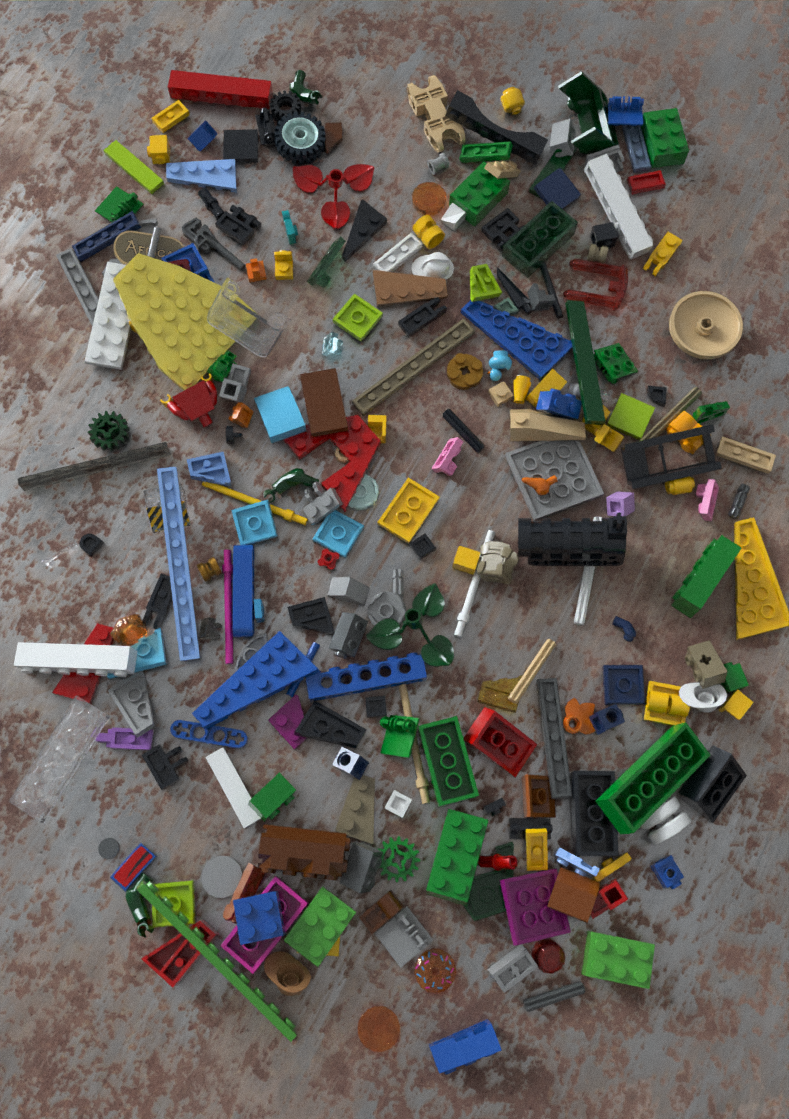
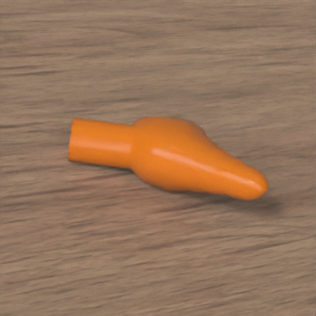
M555 475L546 480L543 478H522L523 483L535 489L536 493L541 496L549 492L550 485L558 482Z

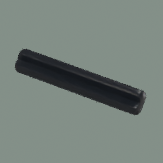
M447 409L443 413V418L477 453L484 449L485 445L451 409Z

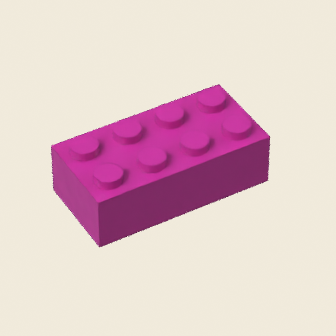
M275 876L261 894L278 891L285 933H287L309 902L282 879ZM236 925L220 946L254 974L283 936L240 945Z

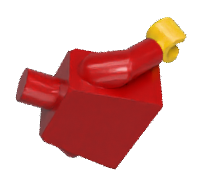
M208 374L209 379H203V376H201V382L172 398L167 394L168 401L164 402L161 399V403L182 420L193 422L199 419L203 428L213 423L208 413L215 409L214 406L217 404V389L213 383L212 375Z

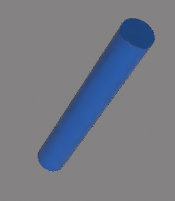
M315 642L312 643L306 655L311 662L320 647ZM301 681L292 683L286 695L293 697Z

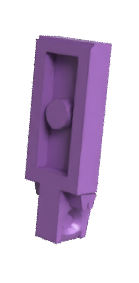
M112 727V729H108V733H96L95 741L106 743V747L111 749L151 750L154 730L151 729L137 738L131 728Z

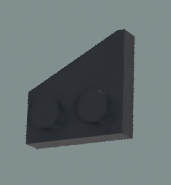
M325 597L287 607L293 627L328 634L335 633Z

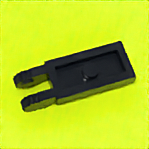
M438 297L434 298L399 320L398 326L409 338L436 320L437 317L442 316L447 311V307L441 306L434 311L433 308L440 303Z
M160 574L146 606L147 610L143 617L142 625L147 626L154 612L158 615L154 621L153 628L158 629L161 626L163 618L166 616L172 602L170 576Z

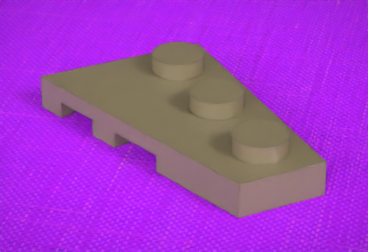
M362 775L360 780L353 779L335 829L336 832L346 833L347 836L372 845L374 843V778Z

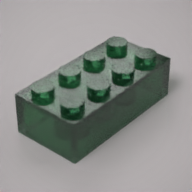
M551 201L504 244L502 257L529 278L575 234L578 222Z

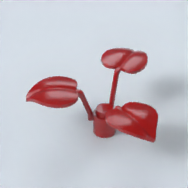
M356 164L347 167L344 174L338 169H333L322 181L323 175L318 167L314 165L293 166L294 181L298 188L306 193L315 192L317 186H322L329 181V186L334 189V202L329 201L322 206L321 216L324 222L333 229L342 228L350 217L348 204L344 201L337 202L338 188L344 182L345 184H350L351 189L354 191H364L371 185L374 173V166Z

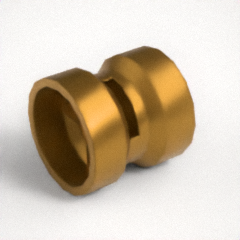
M214 557L208 559L206 563L197 565L205 582L214 575L222 574Z

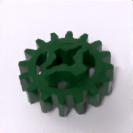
M105 411L103 416L98 413L99 418H92L94 424L88 425L91 429L88 431L89 436H91V442L97 448L101 446L103 451L107 447L110 451H113L114 446L119 449L120 443H126L124 438H129L127 432L130 431V428L127 425L126 419H123L121 414L117 415L115 411L111 415H109L108 411Z

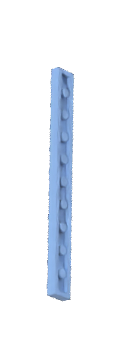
M177 467L157 469L179 657L180 661L200 659Z

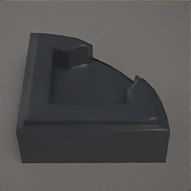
M648 385L647 393L650 399L657 405L665 406L667 387Z

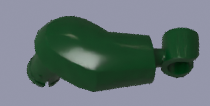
M297 70L294 81L290 83L289 90L292 92V95L294 93L297 94V97L303 103H315L318 105V99L323 98L318 90L306 89L303 86L306 73L302 70Z
M295 468L278 478L271 485L273 489L265 490L263 496L265 498L268 494H271L272 497L268 500L269 503H272L275 500L276 493L281 495L292 486L302 484L314 490L312 484L316 481L319 483V479L305 474L303 469Z
M142 872L134 887L127 889L125 898L138 926V935L146 938L145 930L147 929L148 932L153 933L154 928L150 925L152 923L144 896L137 890V886L143 880L148 883L154 879Z

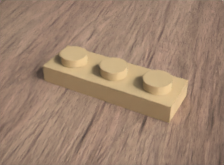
M511 160L487 162L484 168L496 178L518 177L521 172L517 168V164Z
M723 436L720 439L715 454L716 456L768 474L772 470L776 457L775 454Z

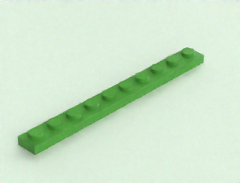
M143 880L137 886V890L292 1042L297 1036L294 1029L296 1025L288 1017L284 1019L279 1014L281 1012L280 1009L273 1002L268 1004L264 1000L265 994L258 987L253 989L248 984L250 979L243 972L238 974L233 969L235 967L234 963L228 957L223 959L218 954L220 952L218 947L212 942L208 944L203 939L205 935L197 927L193 929L188 924L189 919L181 911L177 913L172 908L174 904L166 896L162 899L157 894L158 888L151 881L146 883Z

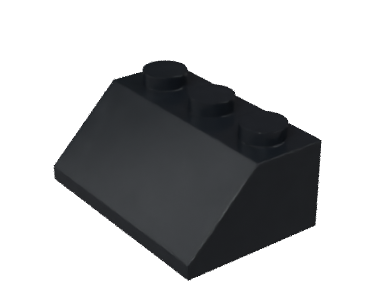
M716 746L710 748L708 751L710 756L689 777L678 792L690 807L711 823L716 820L747 776L731 753Z

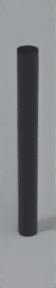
M540 254L536 258L548 294H554L556 301L552 306L556 318H562L563 313L543 255Z

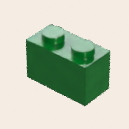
M279 772L249 800L248 805L264 822L268 818L272 821L280 813L278 809L283 804L287 806L294 800L293 794L296 789Z

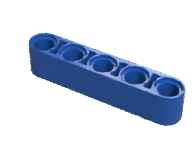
M254 545L233 546V637H254Z

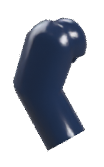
M615 616L612 625L623 629L625 632L624 640L632 642L637 634L632 623Z

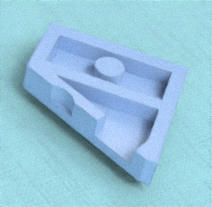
M560 847L556 848L553 854L557 858L556 862L564 867L570 865L575 868V873L582 876L595 877L600 868L590 866L583 862V859Z

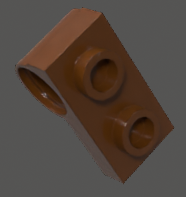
M390 890L365 911L359 919L370 933L373 934L398 913L404 905L393 891Z

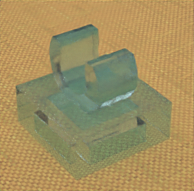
M331 332L323 339L322 355L328 357L332 353L335 355L342 353V350L338 349L337 346H341L343 341L338 339L337 333Z

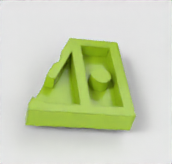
M487 264L472 266L470 269V294L472 302L500 297L502 294Z

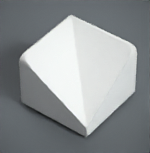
M452 203L442 217L441 222L455 231L465 220L466 212Z

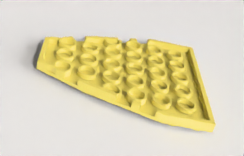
M139 253L113 278L120 299L127 311L128 318L140 338L144 341L157 367L183 391L197 384L201 380V376L204 377L208 368L222 354L224 355L259 317L233 291L180 266Z

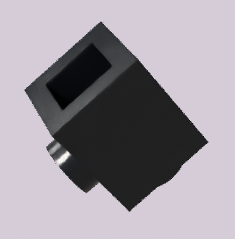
M613 222L592 226L590 233L592 244H596L599 248L606 246L608 249L615 246L619 238V232L614 227Z

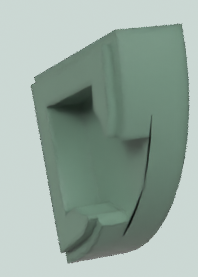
M509 297L494 305V309L501 312L506 311L511 316L518 314L519 311Z

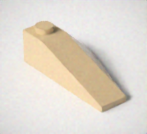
M510 409L511 441L586 440L585 423L530 409Z

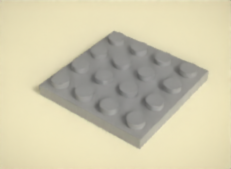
M579 440L538 441L505 454L534 521L604 495ZM553 475L558 480V482L550 485L549 492L543 496L538 495L535 489L522 482L524 477L543 478L546 480Z

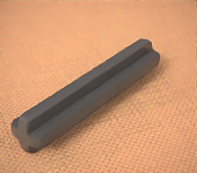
M579 981L525 999L523 1001L524 1007L527 1012L584 994L585 987Z

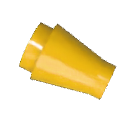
M518 375L513 380V402L524 404L531 382L529 377Z

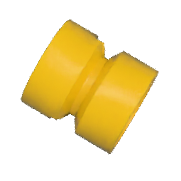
M424 215L419 218L412 228L427 249L435 248L445 237V233L436 225V222L430 215Z

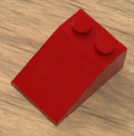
M486 707L483 708L463 738L465 743L515 778L537 746V743L504 717Z

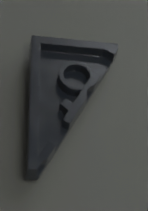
M363 199L360 202L342 254L345 262L387 223V218Z

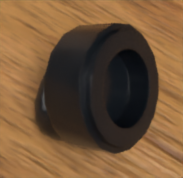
M233 426L226 427L227 444H234V437L243 436L240 432L233 433Z

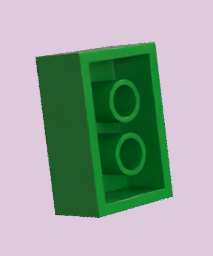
M677 108L644 112L641 129L651 169L684 164L689 148Z
M484 161L450 194L449 206L454 203L466 212L465 220L474 227L508 194L510 180L507 178H496L484 169L487 164Z

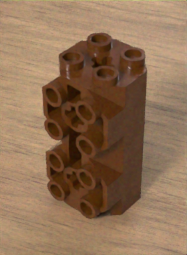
M264 824L263 829L267 831L261 834L258 858L262 859V863H258V867L262 868L261 872L276 874V870H283V875L297 876V872H303V877L317 878V875L320 874L325 875L324 879L335 881H338V877H342L343 872H347L348 860H345V853L350 851L351 839L347 838L346 833Z

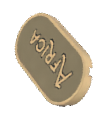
M125 231L119 234L114 242L116 258L120 263L127 265L138 253L147 256L152 234L138 231ZM160 235L154 258L162 261V257L182 249L184 246L176 238Z

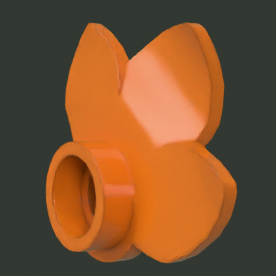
M572 698L565 707L566 716L563 719L565 731L571 734L578 732L591 734L595 732L589 719L593 715L595 704L582 703L579 705L577 699ZM571 720L575 722V725L573 727H570L569 722Z

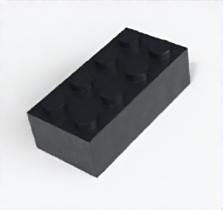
M615 771L571 772L573 855L595 857L619 856L618 831L596 803V800L616 781Z

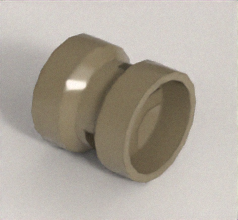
M590 244L587 262L597 261L599 264L604 265L608 247L602 246L599 248L596 244Z

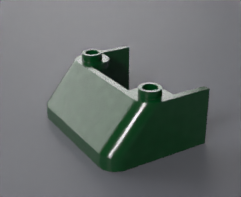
M582 71L560 84L558 88L568 97L567 105L569 109L577 113L582 133L571 140L572 144L585 155L619 145L615 126L608 125V99L604 91Z

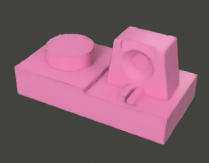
M459 437L448 440L432 467L435 473L443 472L448 476L453 475L457 465L452 461V458L459 454L463 443Z
M708 479L707 484L697 485L696 496L703 498L702 503L699 504L698 511L704 521H712L719 490L715 479Z

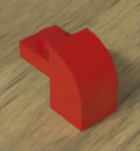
M613 879L599 887L591 912L592 919L608 909L611 911L628 900V896L617 879Z

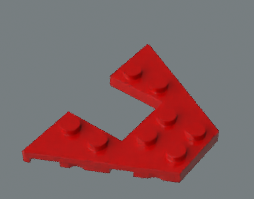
M358 415L346 417L348 431L312 437L310 426L307 424L306 432L283 439L284 443L299 460L328 439L349 461L347 465L321 483L326 491L330 488L336 490L343 503L340 508L344 512L347 511V507L355 495L358 485L363 480L365 472L381 444V440Z

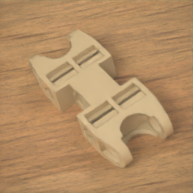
M435 75L428 77L429 86L422 89L413 83L407 84V93L416 117L425 115L427 121H424V133L430 145L439 153L444 151L443 141L446 139H452L456 143L458 142L459 145L464 144L465 133L463 125L445 116L448 95L442 83Z

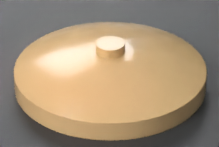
M698 291L684 296L677 302L669 318V330L675 344L688 355L699 359H716L728 354L737 345L742 335L743 321L739 310L729 299L718 293Z

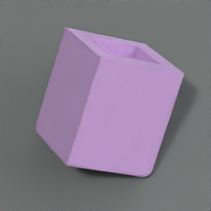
M618 491L606 497L608 516H617L619 512L621 516H627L635 511L634 493Z

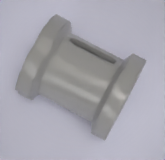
M441 153L439 157L433 160H427L428 169L435 175L437 171L449 168V160L445 153Z

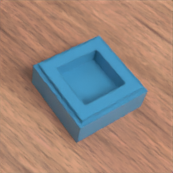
M254 599L255 619L257 623L264 622V604L261 599Z

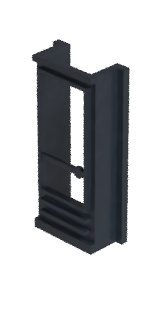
M714 424L624 444V447H621L627 483L632 485V489L722 469L721 461H715L710 433L715 432ZM702 435L707 461L667 470L663 452L664 446L662 444ZM659 445L658 450L661 454L664 471L649 474L644 448Z

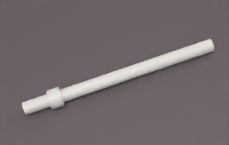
M488 530L485 542L493 541L494 531ZM482 556L479 557L462 612L459 613L457 618L458 624L454 636L458 638L462 637L465 625L468 624L470 619L469 612L481 579L477 574V567L479 562H481Z

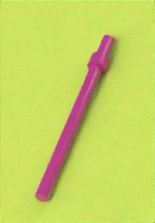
M224 550L222 573L224 574L225 663L233 664V564L231 550Z

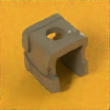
M490 541L481 545L480 556H482V559L478 564L477 574L485 582L511 584L513 569L517 566L520 558H518L516 552H513L514 550L510 548L509 544Z

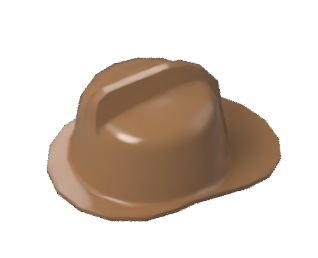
M279 951L270 954L265 960V974L277 985L278 990L286 996H299L302 990L309 985L311 980L309 970L292 955Z

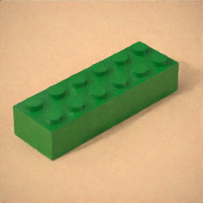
M687 723L673 725L596 800V803L620 835L633 834L710 756V753Z

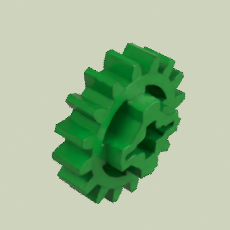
M400 836L397 837V841L390 837L389 844L384 841L382 842L384 849L378 848V850L383 851L381 857L382 864L380 868H383L381 875L383 876L387 873V880L389 881L392 877H395L396 883L402 877L405 882L407 881L406 875L414 876L412 869H419L415 865V862H420L419 858H415L419 850L413 851L412 848L415 844L408 845V838L402 842ZM397 845H402L409 851L404 853L398 849ZM390 848L391 855L389 859L384 860L385 852ZM394 850H396L399 856L404 857L401 860L402 869H400L396 862H392V859L395 858ZM412 858L411 866L406 871L404 867L406 860ZM393 866L397 868L399 874L390 872L387 867Z

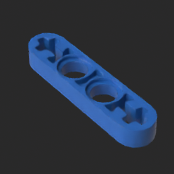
M184 720L174 721L170 727L171 734L181 740L242 749L248 743L247 734L238 729L214 725L206 729L201 723ZM180 724H182V727L184 729L190 730V737H187L189 734L187 732H181L180 735H178V732L175 731V728H178ZM199 727L205 730L202 738L194 736V731ZM217 731H223L225 734L224 739L220 742L214 740V734ZM228 732H232L230 734L231 737H238V734H241L244 741L236 745L235 740L229 739Z

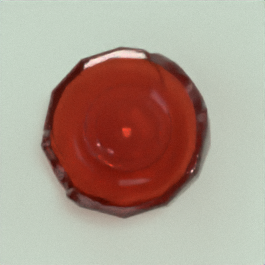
M539 940L532 948L531 957L537 964V968L543 973L554 974L560 971L565 964V952L555 940Z

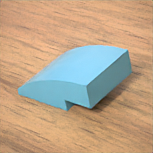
M288 386L254 398L271 443L306 432V425Z

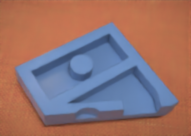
M224 452L187 459L191 479L232 486Z

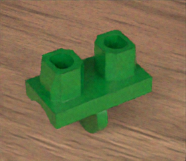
M227 350L224 355L222 354L208 368L207 372L212 375L214 380L223 382L224 378L226 379L229 376L232 364H237L234 362L237 356Z

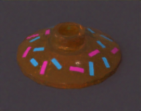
M430 949L418 957L415 963L414 974L421 988L427 992L440 993L452 985L456 976V967L454 960L448 953L440 949ZM434 967L439 968V974L436 976L431 972Z

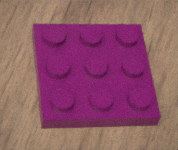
M557 868L500 880L513 946L571 933L568 916L547 907L558 876Z

